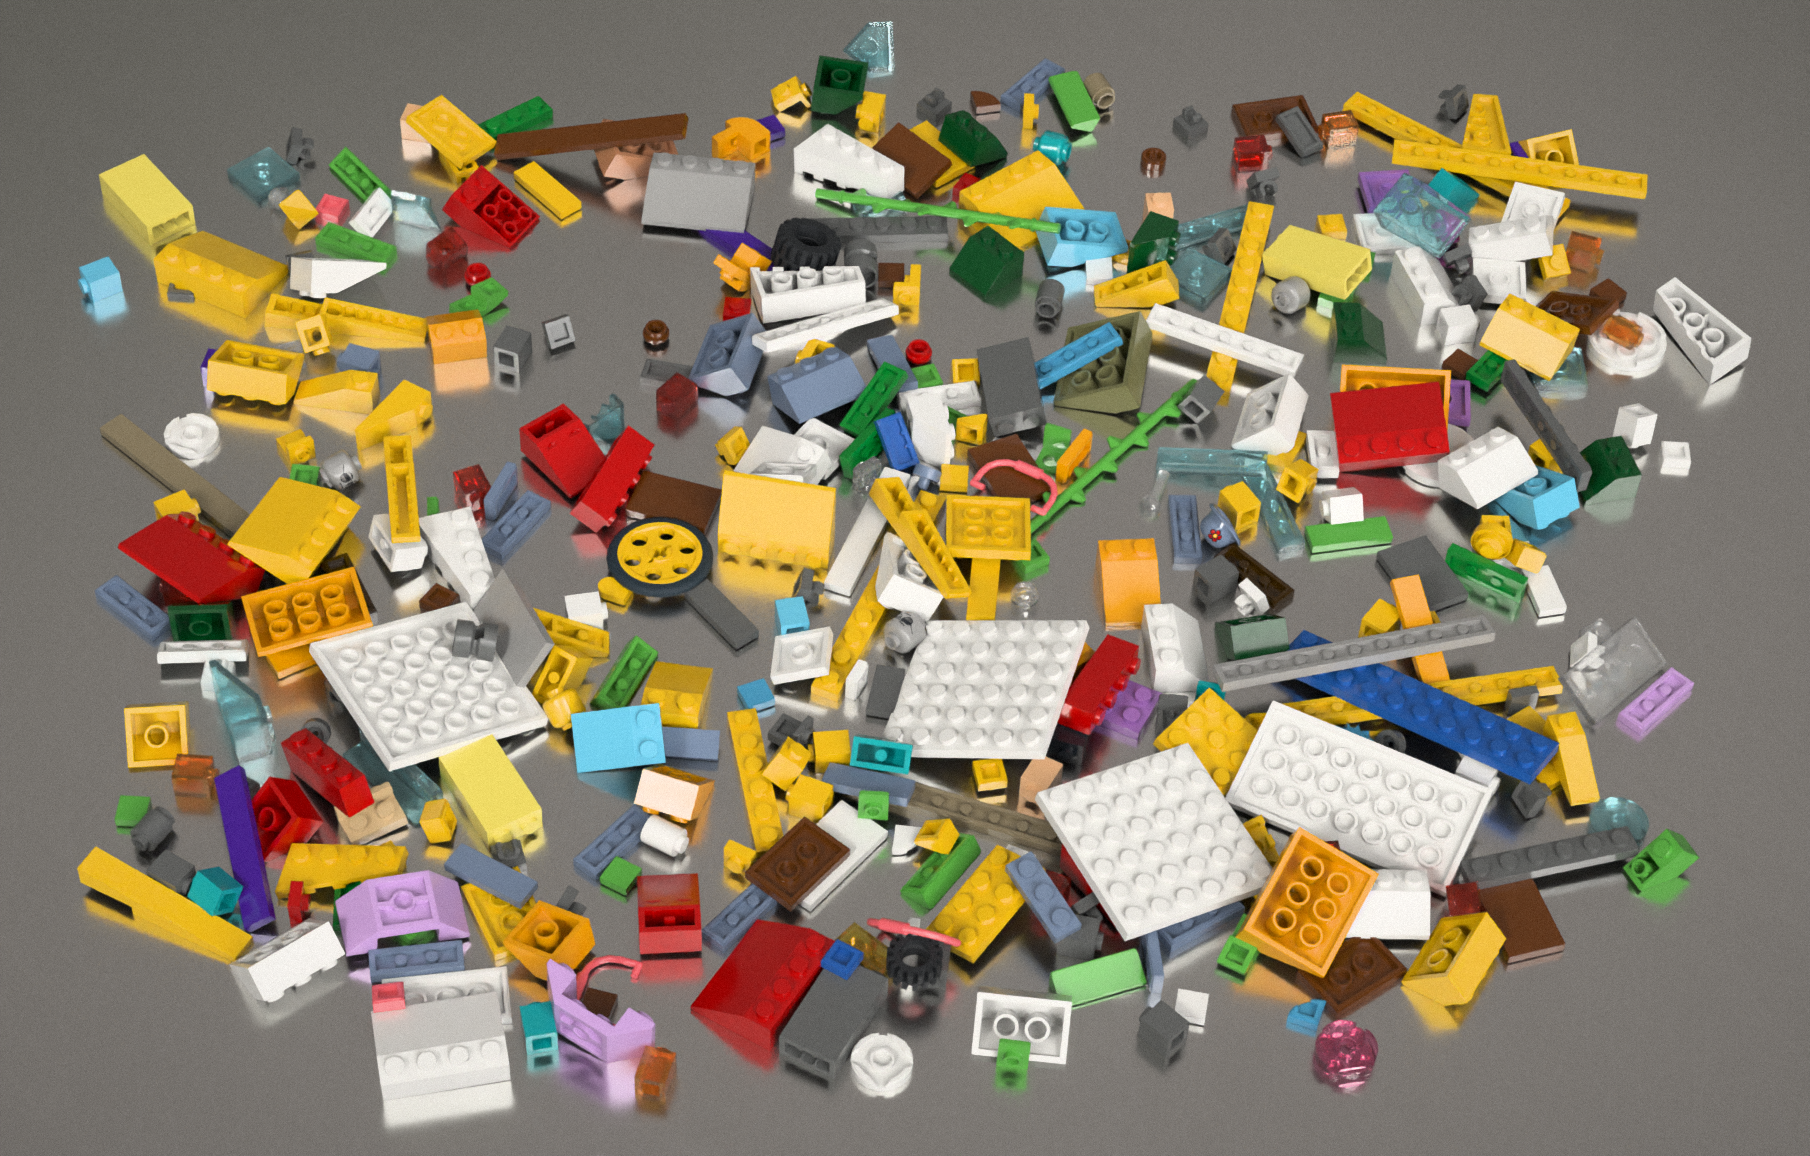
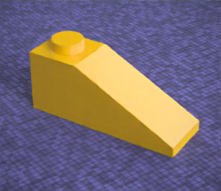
M1165 260L1094 285L1096 307H1153L1155 303L1160 305L1180 299L1178 279Z
M347 370L300 381L293 400L294 404L370 414L377 407L380 398L378 373Z
M403 380L355 429L357 448L360 450L369 448L383 442V437L400 435L416 428L424 419H428L433 410L431 392L407 380Z
M533 608L554 645H571L590 657H607L609 655L608 631Z
M1576 712L1548 715L1542 735L1559 743L1558 752L1551 761L1570 805L1599 802L1600 797L1586 735Z

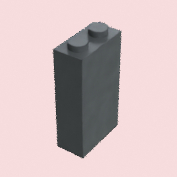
M1029 337L977 349L988 418L994 437L1046 425L1047 421L1037 368Z
M858 965L848 980L823 969L780 1034L779 1054L835 1079L852 1053L853 1047L861 1039L886 1000L889 979L878 971L869 970Z

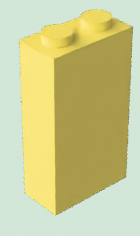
M145 154L99 174L102 194L149 245L195 225L192 204Z
M1289 225L1283 233L1279 234L1272 245L1262 254L1265 275L1280 280L1290 276H1297L1307 283L1309 289L1343 300L1353 292L1372 270L1370 249Z
M492 734L439 757L440 776L488 850H491V845H496L498 842H510L512 839L525 834H531L538 828L543 827L540 805Z

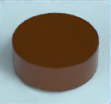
M1147 148L1141 154V165L1146 170L1159 171L1165 167L1166 154L1159 148Z

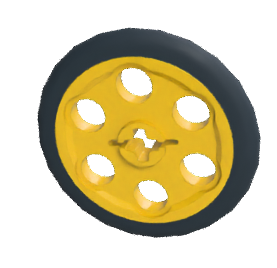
M653 517L633 522L622 528L612 539L607 549L606 560L608 569L614 579L624 588L643 596L663 598L683 594L698 586L707 577L713 565L714 555L712 546L706 536L695 526L675 518ZM663 534L673 536L670 540H663L659 537ZM636 540L646 542L643 546H636L632 543ZM683 548H691L694 550V552L690 554H684L680 552V550ZM629 560H637L640 562V564L636 566H629L626 564V562ZM676 568H685L688 570L684 574H677L674 572ZM649 574H658L659 576H661L657 580H650L646 578V576H648Z

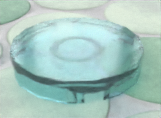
M1609 797L1600 800L1593 806L1588 819L1591 833L1628 826L1638 846L1645 839L1649 829L1648 816L1643 808L1635 802L1622 797Z

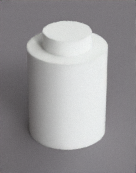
M655 814L646 821L640 836L643 843L672 857H675L678 853L682 854L689 843L686 829Z

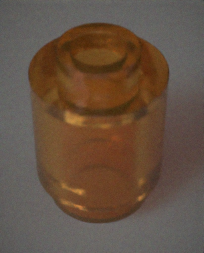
M1611 315L1602 331L1603 334L1607 335V339L1628 350H1631L1633 347L1638 348L1644 338L1642 333L1643 327L1620 315L1618 317Z

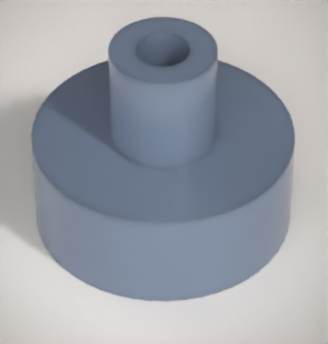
M916 463L912 473L920 477L916 487L926 491L930 481L938 483L942 475L940 471Z

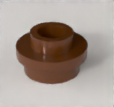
M651 320L643 329V338L651 344L664 343L669 338V328L661 320Z

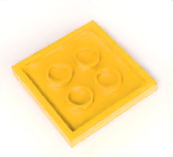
M947 495L946 546L952 557L1030 560V498Z
M1208 688L1155 739L1153 745L1162 752L1188 743L1225 797L1258 730L1211 688Z

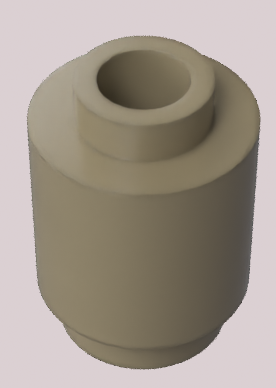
M1093 73L1086 77L1083 83L1093 104L1100 109L1110 107L1115 101V91L1102 73Z

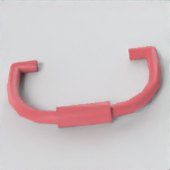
M999 459L989 462L979 469L970 481L972 487L984 491L986 485L979 482V480L987 471L998 466L1014 467L1015 470L1038 480L1042 479L1050 486L1051 495L1043 508L1032 505L1030 511L1041 516L1047 514L1058 496L1057 485L1052 477L1045 474L1043 469L1021 460Z
M887 918L867 919L868 926L885 932L903 935L914 934L944 942L946 945L956 947L961 945V941L957 938L910 926L907 922Z
M615 955L595 958L587 963L583 970L576 975L577 999L580 1000L589 978L588 974L598 965L618 963L633 967L630 976L637 979L642 963Z

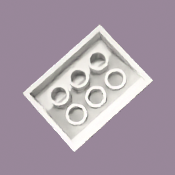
M497 991L405 1006L406 1009L376 1013L371 1011L383 1101L511 1080Z

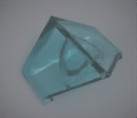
M893 21L868 22L842 51L855 61L868 62L869 72L895 71Z
M391 191L393 222L442 232L431 206V198Z
M613 393L609 396V405L603 403L599 414L591 416V419L595 422L590 425L584 423L598 446L612 444L616 437L625 429L624 403Z

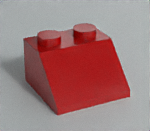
M270 776L251 800L264 862L272 861L288 853L292 843L307 844L323 823V820L299 785L293 780Z

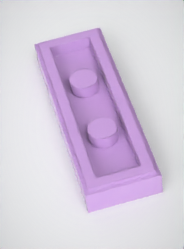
M1671 667L1619 713L1617 719L1641 736L1693 689L1694 682Z

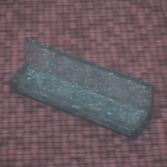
M359 727L360 742L344 752L343 758L365 774L366 780L372 786L389 782L392 786L393 794L405 813L407 820L415 827L421 825L419 821L425 803L443 799L442 789L415 764L388 771Z

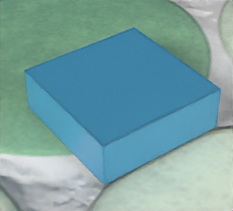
M764 678L737 687V694L745 709L756 708V711L775 705V697Z

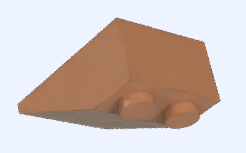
M603 119V120H602V122H611V121H613V120H608V119ZM673 141L594 149L603 176L623 180L649 176L654 152L678 155Z

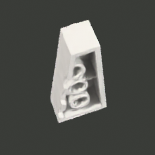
M829 124L794 148V172L803 175L804 172L813 174L814 179L820 181L828 179L837 182V186L844 189L855 188L859 190L864 188L868 196L893 199L904 191V166Z
M824 266L823 271H816L810 267H800L799 271H784V267H773V271H760V267H750L751 293L763 324L828 314L866 303L865 280L859 266Z
M1676 277L1656 290L1653 306L1654 313L1709 385L1748 358L1752 338Z
M471 507L419 518L420 536L427 543L429 558L434 564H437L442 571V576L447 583L449 582L452 585L455 593L459 594L460 601L462 603L467 602L474 612L495 578Z

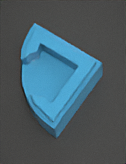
M1312 999L1310 1002L1294 1006L1290 1010L1286 1022L1317 1031L1326 1001Z

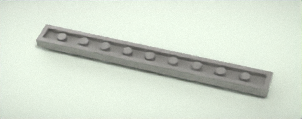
M1479 615L1214 664L1213 675L1222 692L1494 642L1495 631L1486 616Z

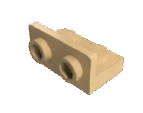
M389 782L371 787L370 791L375 803L350 818L334 807L338 824L351 845L366 844L408 824L407 817L396 800Z

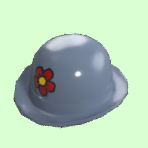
M1210 503L1209 507L1212 510L1203 518L1200 524V530L1204 538L1215 548H1223L1234 542L1240 546L1241 541L1227 515L1219 506Z

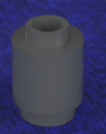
M1046 279L1040 283L1035 300L1036 311L1040 316L1051 318L1060 311L1065 293V287L1061 282L1055 279Z
M157 806L155 809H150L130 831L133 845L142 851H153L172 831V825L175 823L174 817L163 807Z

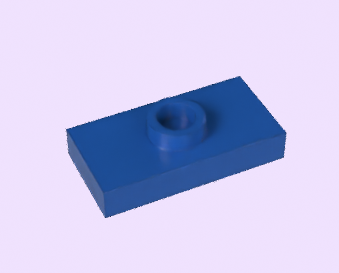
M901 412L874 421L891 469L900 471L920 463Z

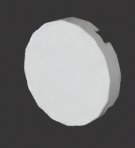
M190 413L186 414L184 418L180 419L177 417L166 426L164 439L168 451L178 458L192 460L211 454L218 447L220 433L216 422L211 417L204 414Z
M879 1033L870 1034L860 1039L853 1047L850 1059L851 1071L858 1083L867 1089L879 1092L894 1090L904 1085L911 1076L913 1069L912 1050L903 1039L894 1034L887 1033V1036L879 1035Z

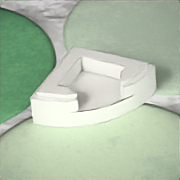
M896 825L892 855L906 854L908 850L916 847L917 845L914 843V840L922 827Z

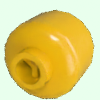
M560 686L547 693L549 699L543 703V710L554 728H562L563 731L572 727L571 714L586 712V707L574 688L564 690L563 686Z

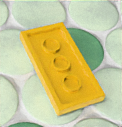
M997 844L926 930L959 939L961 945L958 947L951 946V952L974 963L1025 902V899L1005 871L1007 864L1021 856Z

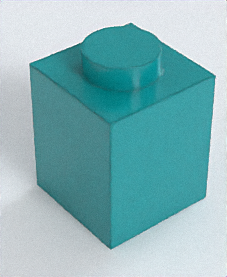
M218 866L198 870L192 879V886L187 897L209 915L216 916L234 911L244 886Z
M551 1001L532 1002L528 1005L519 1006L527 1055L558 1050L557 1029Z

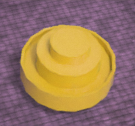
M1483 523L1474 529L1470 542L1477 554L1491 560H1499L1505 558L1510 553L1513 538L1511 533L1503 526L1495 523Z

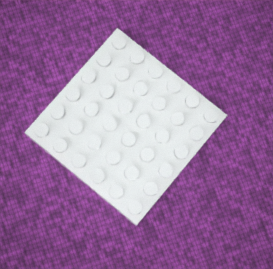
M467 602L310 643V654L388 771L444 756L491 734L498 740L547 725L548 717L527 686L525 688L516 686L496 650L493 662L477 660L475 655H471L469 658L452 656L457 619L474 621L476 626L480 625L478 618Z
M1087 620L926 621L925 639L916 647L901 686L898 702L894 712L890 715L882 738L912 744L911 757L1045 759L1089 631Z
M1188 743L1037 792L1035 797L1036 803L1124 941L1257 895L1272 870L1271 865Z

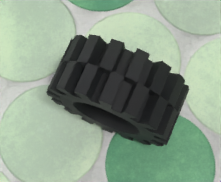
M898 934L896 941L894 939L891 940L890 947L887 948L886 970H888L887 975L889 979L893 977V983L896 986L902 982L901 989L907 990L908 985L912 986V991H917L918 986L921 985L922 989L925 990L928 989V982L933 986L936 983V979L940 978L943 950L942 947H939V941H932L930 938L918 935L912 936V934H908L906 937ZM909 955H919L925 958L927 962L922 966L913 967L905 964L903 958Z

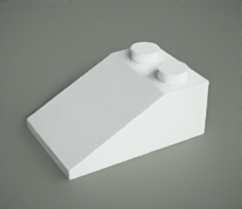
M291 257L290 289L299 290V295L326 298V293H338L386 269L387 263L359 259Z
M762 426L733 471L750 474L763 462L817 465V475L808 484L818 485L832 462L824 448L802 437Z
M886 532L875 585L877 601L888 609L895 608L902 612H912L918 614L923 621H929L941 602L943 595L902 539Z

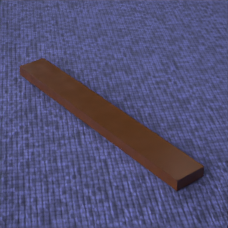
M686 113L498 134L494 156L497 160L683 140L686 138L689 118Z

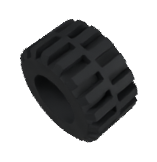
M797 217L791 220L787 219L779 226L771 251V261L774 262L773 265L775 267H784V271H799L800 267H810L816 271H823L824 266L836 265L841 249L840 237L828 225L817 220L804 217L802 219Z

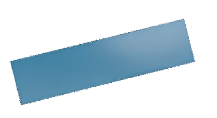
M1108 322L1035 362L1040 389L1114 350V347L1123 345L1122 338L1112 324Z

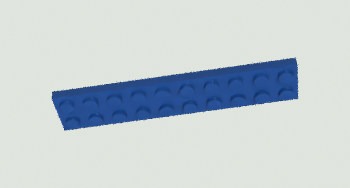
M1303 630L1289 645L1290 649L1287 651L1333 642ZM1380 663L1295 678L1528 784L1534 781L1558 752V742Z

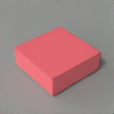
M324 194L315 208L319 213L315 217L339 223L349 208V200Z
M403 982L372 986L374 1013L406 1009Z

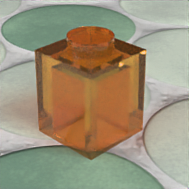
M1351 110L1326 113L1322 115L1321 125H1318V136L1324 141L1327 149L1356 145L1359 125Z
M1572 231L1565 251L1569 267L1592 274L1595 264H1601L1604 250L1600 249L1602 238Z
M177 753L171 776L176 796L211 798L213 786H216L214 778L220 775L219 768H215L213 756Z
M645 1046L634 1076L635 1094L666 1102L677 1071L675 1052H671L663 1047Z

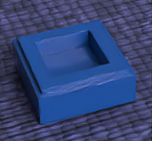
M837 939L822 958L821 967L848 980L864 959V952Z

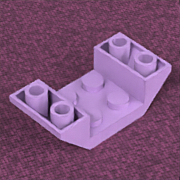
M429 870L368 879L335 901L346 957L368 953V950L377 949L378 938L435 929L439 942L465 938L470 935L458 882Z
M552 959L547 962L548 996L559 1034L606 1063L651 1056L655 1051V1023L648 1014L642 1011L636 1012L628 1008L617 1024L613 1026L607 1017L601 1014L596 1016L588 1011L585 1005L577 999L576 974L571 967L565 963L558 964Z

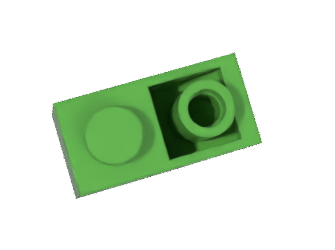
M1666 829L1627 863L1623 869L1638 889L1643 891L1678 877L1700 857L1683 835Z

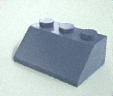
M753 313L709 326L688 377L689 383L724 396L736 393L741 394L749 389L764 351L752 345V336L766 331Z
M838 347L827 348L818 355L804 358L797 364L780 368L776 373L767 376L772 404L799 424L858 399L866 388L851 357Z

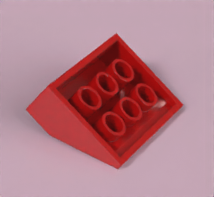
M1439 382L1330 393L1339 472L1435 463L1450 454Z
M184 511L178 514L163 516L118 545L119 550L198 604L242 599L241 596L256 593L265 569L227 545L230 540L222 538L216 534L214 528L201 524L193 514Z
M757 919L692 1003L690 1009L760 1047L771 1051L779 1040L783 1029L824 969L821 967V960L835 941L811 928Z

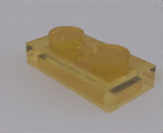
M854 922L834 940L839 939L864 952V959L859 965L869 970L878 971L884 977L887 976L886 958L888 947Z

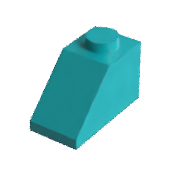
M1443 168L1440 169L1423 191L1430 198L1427 202L1437 210L1446 207L1449 212L1477 199L1480 195L1463 180Z
M856 734L853 739L849 766L908 775L913 745L887 738Z

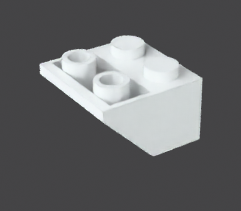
M939 393L907 398L906 427L918 459L941 469V464H950V459L954 458V448L951 440H955V428L953 423L949 424L948 422L949 412L947 404H942Z

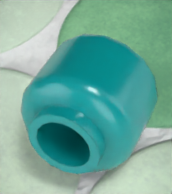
M1046 130L1042 133L1041 137L1037 136L1035 138L1033 151L1039 150L1056 166H1060L1063 162L1069 160L1072 143L1069 142L1066 135Z

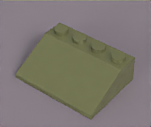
M1141 311L1077 325L1067 329L1064 346L1110 322L1122 338L1123 345L1114 347V350L1059 379L1053 401L1055 406L1107 413H1119L1140 408L1153 334Z

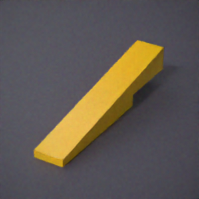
M271 293L265 312L264 327L297 330L295 322L326 314V320L332 334L422 343L425 342L427 335L425 318L331 298H324L323 304Z
M411 435L383 437L391 542H420Z
M900 477L876 478L869 496L945 599L969 597L972 591L926 509H917Z
M972 558L969 585L972 593L968 597L966 620H995L1001 559Z
M96 846L77 868L81 883L131 906L134 915L232 962L238 960L253 942V936L217 915H209L196 903Z

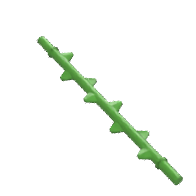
M817 188L815 192V197L818 199L838 201L840 204L845 202L872 206L873 213H879L884 209H893L917 213L919 216L927 214L961 219L965 227L981 222L1008 226L1010 229H1029L1031 232L1036 230L1059 234L1061 230L1060 223L1036 220V218L1026 219L1001 215L999 212L992 214L958 209L954 201L944 206L911 202L909 199L896 200L868 196L864 188L854 193H848L844 190L834 191Z
M1191 379L1178 391L1173 392L1171 397L1152 414L1138 412L1137 418L1140 424L1123 439L1109 436L1107 442L1110 451L1089 469L1075 467L1074 473L1077 480L1057 496L1055 503L1045 516L1037 514L1030 520L1031 534L1044 522H1048L1051 516L1069 500L1083 504L1086 498L1082 489L1102 471L1116 473L1118 467L1115 460L1133 444L1146 448L1149 442L1145 433L1165 416L1178 418L1181 415L1177 405L1197 380ZM1045 492L1042 495L1045 504L1051 495L1050 492Z

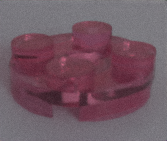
M1348 1020L1331 1022L1322 1029L1315 1042L1314 1056L1320 1068L1324 1070L1326 1077L1331 1080H1355L1372 1073L1378 1055V1044L1376 1038L1368 1029L1364 1031L1356 1027L1357 1023ZM1341 1046H1346L1348 1050H1353L1354 1052H1351L1349 1055L1340 1052Z

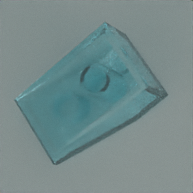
M1405 172L1373 210L1381 228L1417 247H1421L1438 258L1443 256L1472 220L1469 215L1426 183Z
M216 660L209 661L215 698L238 763L273 754L271 742L276 741L272 724H268L273 722L269 705L263 706L259 694Z

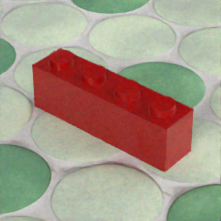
M628 425L614 440L569 514L595 533L604 525L609 527L618 515L614 512L617 507L621 508L629 497L626 491L628 488L632 489L641 477L638 474L640 468L644 470L651 461L652 456L649 454L655 444Z
M1107 634L1070 686L1057 723L1087 735L1091 734L1096 725L1100 726L1104 720L1106 710L1114 707L1118 693L1125 691L1131 674L1136 675L1141 664V659L1138 658L1139 645Z
M304 728L301 731H297L281 742L290 770L347 817L350 818L375 803L365 774L308 729Z

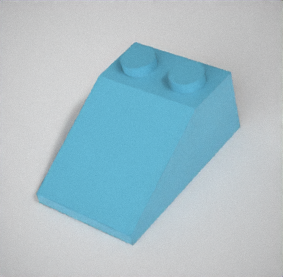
M1045 207L1039 219L1040 221L1061 224L1059 234L1036 231L1048 266L1074 267L1085 264L1087 260L1107 258L1126 253L1129 249L1116 212Z
M1535 465L1538 469V475L1494 500L1519 523L1540 530L1548 527L1550 523L1559 518L1567 517L1570 512L1580 506L1573 477Z
M659 703L571 714L577 773L666 763Z

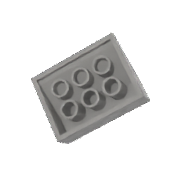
M654 152L649 169L642 224L704 231L710 229L744 233L755 189V163L742 160L733 161Z

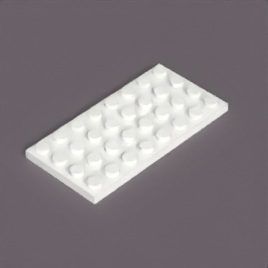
M1272 701L1225 799L1232 808L1253 817L1262 814L1265 822L1291 833H1294L1301 827L1351 858L1377 869L1427 870L1430 891L1446 897L1459 869L1460 862L1466 854L1492 797L1493 790L1291 707Z

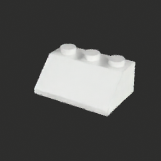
M1544 215L1471 227L1469 229V246L1472 250V258L1520 261L1553 255L1554 218L1553 216Z
M1419 246L1395 251L1391 275L1420 326L1437 323L1440 309L1459 306L1458 302L1460 299L1457 295L1451 294L1454 286L1438 259Z
M1290 373L1247 393L1231 443L1234 449L1263 456L1267 454L1276 456L1292 450L1309 395Z
M1500 427L1492 429L1438 460L1439 488L1476 509L1481 508L1538 475V469L1518 437Z
M1173 603L1144 605L1141 628L1152 689L1160 693L1196 691L1198 681L1210 682L1198 620Z
M1372 869L1379 875L1345 938L1361 937L1370 939V937H1376L1378 939L1429 940L1430 887L1427 870Z
M308 918L229 965L255 999L267 1000L270 1003L281 998L285 994L283 990L292 985L297 987L311 980V974L317 970L325 971L338 964L337 959L345 955V952L329 921Z
M979 986L971 1054L997 1057L999 1039L1003 1038L1030 1042V1061L1066 1064L1072 996Z

